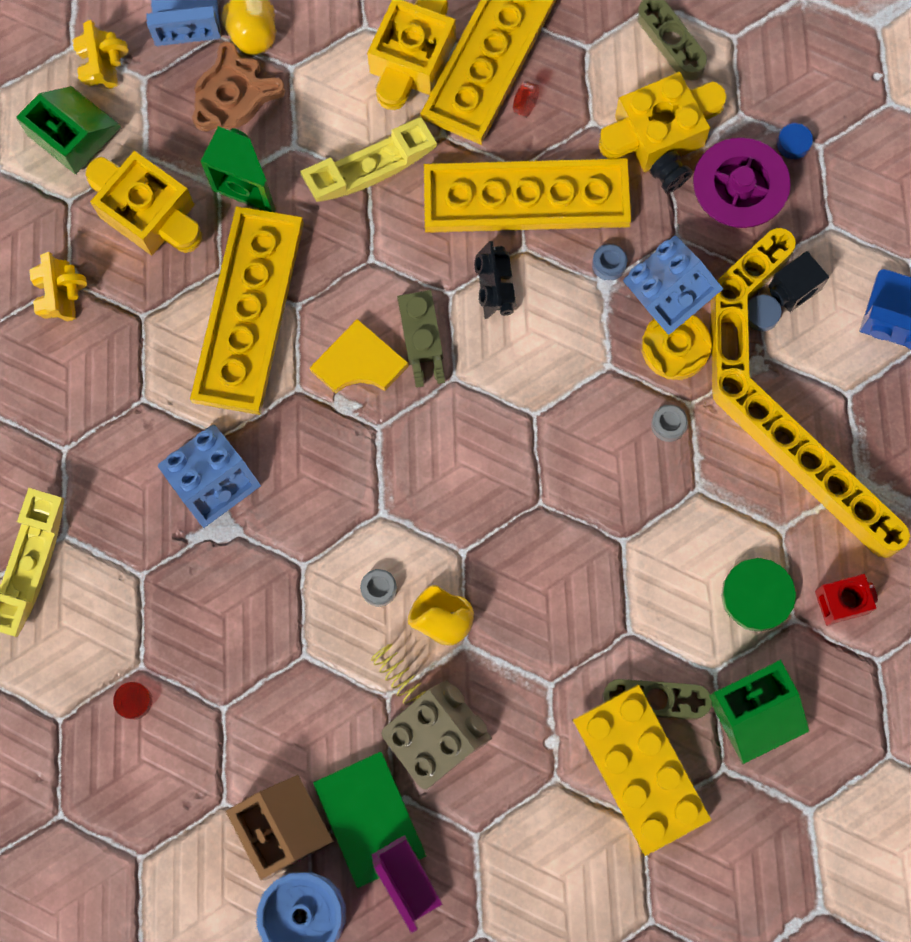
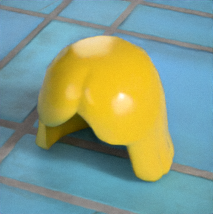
M230 0L226 3L221 16L222 25L231 40L241 51L250 55H258L261 52L268 51L274 44L276 35L274 7L269 0Z
M437 585L427 587L414 601L408 614V625L411 628L420 631L441 645L448 646L461 642L470 632L474 620V610L469 601L464 597L451 595Z

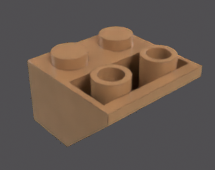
M299 775L266 788L225 811L260 880H267L334 842Z

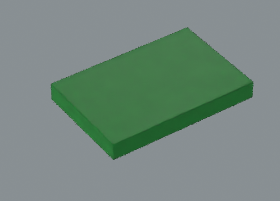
M382 751L313 782L357 889L379 879L374 869L372 854L404 835L418 860L427 857Z

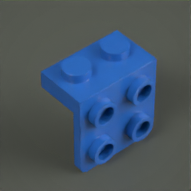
M886 269L878 272L859 332L911 349V277Z

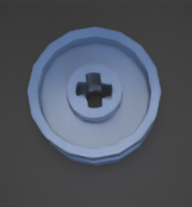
M314 872L290 873L275 880L262 894L257 908V929L263 942H337L346 924V903L340 889L327 877ZM301 908L307 912L308 918L306 922L298 924L295 916L299 914L297 909Z

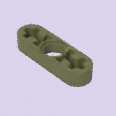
M642 0L637 16L640 26L674 71L681 73L684 80L692 81L700 78L704 73L707 62L704 50L665 0ZM649 9L653 13L659 11L658 19L654 14L648 16L647 11ZM667 32H675L680 36L681 41L677 44H668L664 41L663 35ZM686 58H687L690 62H693V61L696 60V61H697L696 67H694L692 64H689V65L686 66V65H685V60H686Z
M616 679L610 682L603 692L604 703L610 699V693L616 692L617 687H623L624 692L638 684L642 688L645 697L650 690L660 689L667 696V704L661 710H652L656 717L696 720L705 716L712 706L708 690L696 684ZM673 690H679L677 698L687 699L691 696L692 692L697 693V699L703 700L704 705L699 706L696 712H691L690 705L678 704V712H673L672 707L675 701Z

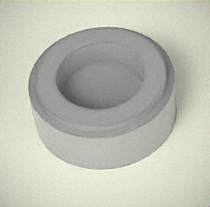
M676 405L661 406L656 410L651 421L654 435L666 442L680 439L688 425L686 413Z
M375 569L363 577L360 590L367 603L375 607H383L394 600L397 594V584L391 573L383 569Z

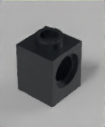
M806 251L775 273L768 287L771 296L778 301L780 306H785L791 313L820 292L828 281L829 276L811 254Z

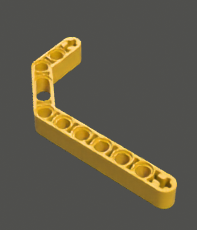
M775 228L769 231L719 278L718 283L722 286L723 290H731L737 298L727 299L719 292L711 299L713 399L718 406L872 553L882 558L892 557L906 547L909 542L910 533L905 523L750 378L748 300L768 283L775 273L787 264L796 245L795 237L790 231L783 228ZM777 247L780 248L777 251H775L769 259L768 254L770 252V249L775 250ZM752 267L757 269L760 276H751L745 268ZM729 322L737 328V360H728L722 354V323ZM732 383L736 385L739 393H727L722 384ZM757 407L761 409L765 418L756 419L752 417L748 408ZM777 431L786 433L790 438V443H780L775 438L774 433ZM801 456L811 457L816 462V469L806 468L801 462ZM828 481L839 483L842 487V494L832 493L828 488ZM855 506L864 507L868 511L869 520L858 518L854 511ZM878 521L880 525L874 531L870 529ZM888 533L893 536L890 544L884 540Z

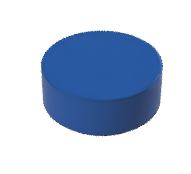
M788 124L781 130L778 136L777 148L786 158L800 159L811 148L813 143L812 133L802 124Z

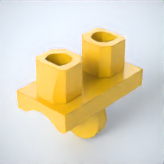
M86 21L83 23L84 33L72 39L76 54L82 59H89L88 63L77 68L78 78L88 87L100 83L109 89L117 87L118 80L115 66H119L121 64L120 59L128 54L127 43L122 39H117L114 32L108 33L107 31L97 29L94 21Z
M50 252L41 254V264L29 269L33 285L40 289L44 288L45 292L44 296L35 298L33 301L34 313L45 319L58 317L67 322L76 319L74 300L78 299V290L87 286L86 277L75 273V266L70 265L68 261L56 259Z

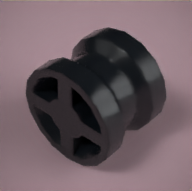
M671 150L661 156L649 170L654 178L660 179L662 182L661 188L665 193H671L680 188L693 173L688 165H683L680 162L681 156L676 150Z

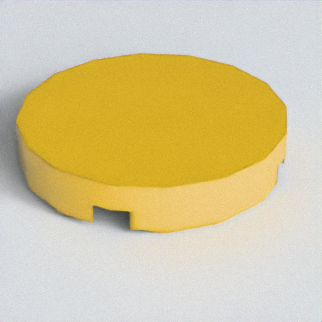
M694 315L670 335L653 319L648 324L642 337L641 352L646 364L656 374L666 379L683 380L695 376L705 367L711 354L712 338L707 326Z

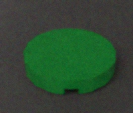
M754 558L744 560L731 569L723 582L721 598L724 610L739 626L747 630L760 632L774 629L787 620L794 609L796 591L792 578L782 566L772 560Z

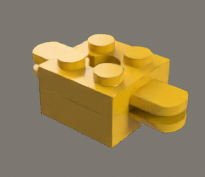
M404 0L391 1L367 51L369 71L371 74L380 77L376 85L378 102L382 107L388 110L401 109L412 89L428 95L431 94L456 42V19L446 16L448 0H416L415 4Z
M677 72L618 97L615 114L617 122L602 128L599 140L600 152L608 159H617L634 152L643 171L647 172L661 156L671 150H676L680 156H684L705 147L710 131V126L706 120L722 113L726 102L725 90L720 84L713 81L690 90L681 73Z
M135 150L120 167L105 157L96 158L89 163L85 175L91 188L98 192L90 203L100 219L151 256L164 241L184 253H189L199 247L202 241V232L198 223L187 215L195 206L187 187Z

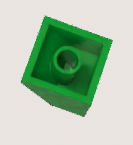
M218 126L200 161L212 191L256 209L275 212L276 208L267 180L250 138L241 130L235 128L228 130Z

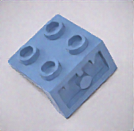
M151 0L152 13H147L146 16L147 26L155 46L221 39L218 0Z
M676 235L670 240L661 243L657 247L656 252L643 263L634 266L629 275L623 279L627 287L668 335L723 290L722 286L702 261Z
M211 425L206 430L197 434L195 438L168 455L166 459L158 464L160 471L203 528L261 487V484L216 425Z

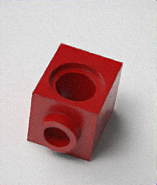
M865 574L824 584L815 591L826 626L868 615L877 609L875 603L878 602V596L875 586L872 582L867 581ZM842 591H850L856 597L855 607H848L843 603L841 598Z

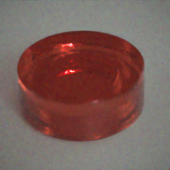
M525 81L520 85L513 102L514 113L524 117H528L531 114L539 95V86L537 84Z
M127 682L116 690L113 697V705L120 716L130 720H137L144 717L150 711L152 695L146 686L137 682Z

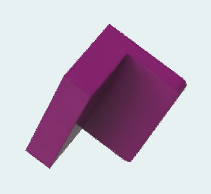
M404 835L373 853L372 859L375 871L412 934L418 930L417 919L443 904Z

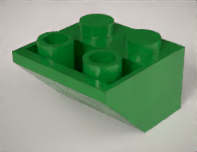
M72 86L39 93L16 116L27 136L75 175L121 128L119 123Z
M781 660L709 695L712 707L742 765L809 732L799 692Z

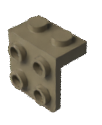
M448 680L428 689L385 726L381 733L383 739L422 789H428L467 756L483 747L492 739L487 732L484 721L472 713L464 702L461 691L454 685H451Z

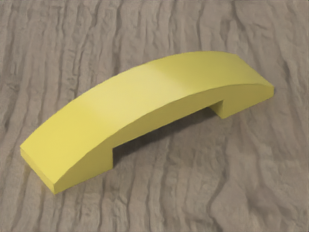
M419 117L392 129L391 137L336 162H333L330 157L300 172L316 202L326 201L363 190L397 174L437 147V142L422 117Z
M28 488L17 520L18 523H21V527L0 585L1 633L18 637L36 602L53 555L64 505V498Z

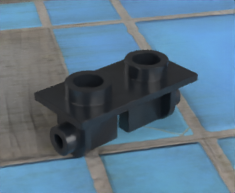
M489 241L476 254L474 262L475 272L479 274L480 281L479 303L483 307L485 319H488L497 310H500L501 315H511L516 307L513 283L501 282V279H510L512 277L509 252L505 251L504 246L493 247V241Z

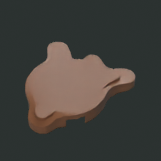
M223 42L218 47V56L215 64L203 73L195 85L193 123L201 131L217 129L218 126L225 129L240 127L249 122L264 103L284 96L285 86L283 81L279 78H256L261 71L259 62L254 59L239 57L236 46L232 42Z

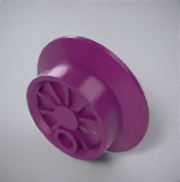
M731 138L716 143L701 156L695 168L693 187L700 206L713 219L731 227L750 228L770 221L782 210L790 193V175L781 156L770 146L750 138Z

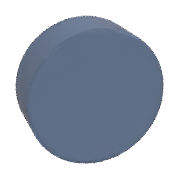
M606 244L595 251L592 268L599 278L611 281L620 278L624 274L627 266V255L621 247L614 244Z
M769 295L753 297L748 303V325L752 329L761 332L769 331L776 326L781 317V306L778 301Z

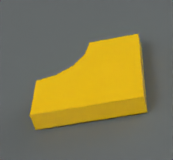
M356 319L309 369L336 394L346 386L357 383L372 384L386 391L409 366L408 362Z

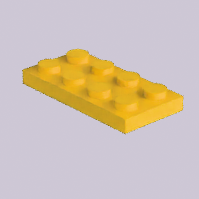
M638 684L572 719L644 856L712 821Z

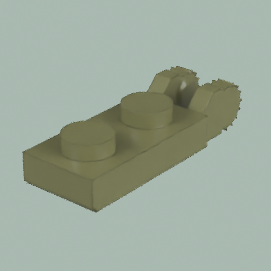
M431 290L397 296L409 365H412L416 388L424 387V374L420 367V363L433 361V372L437 384L445 383L441 360L443 359V352Z

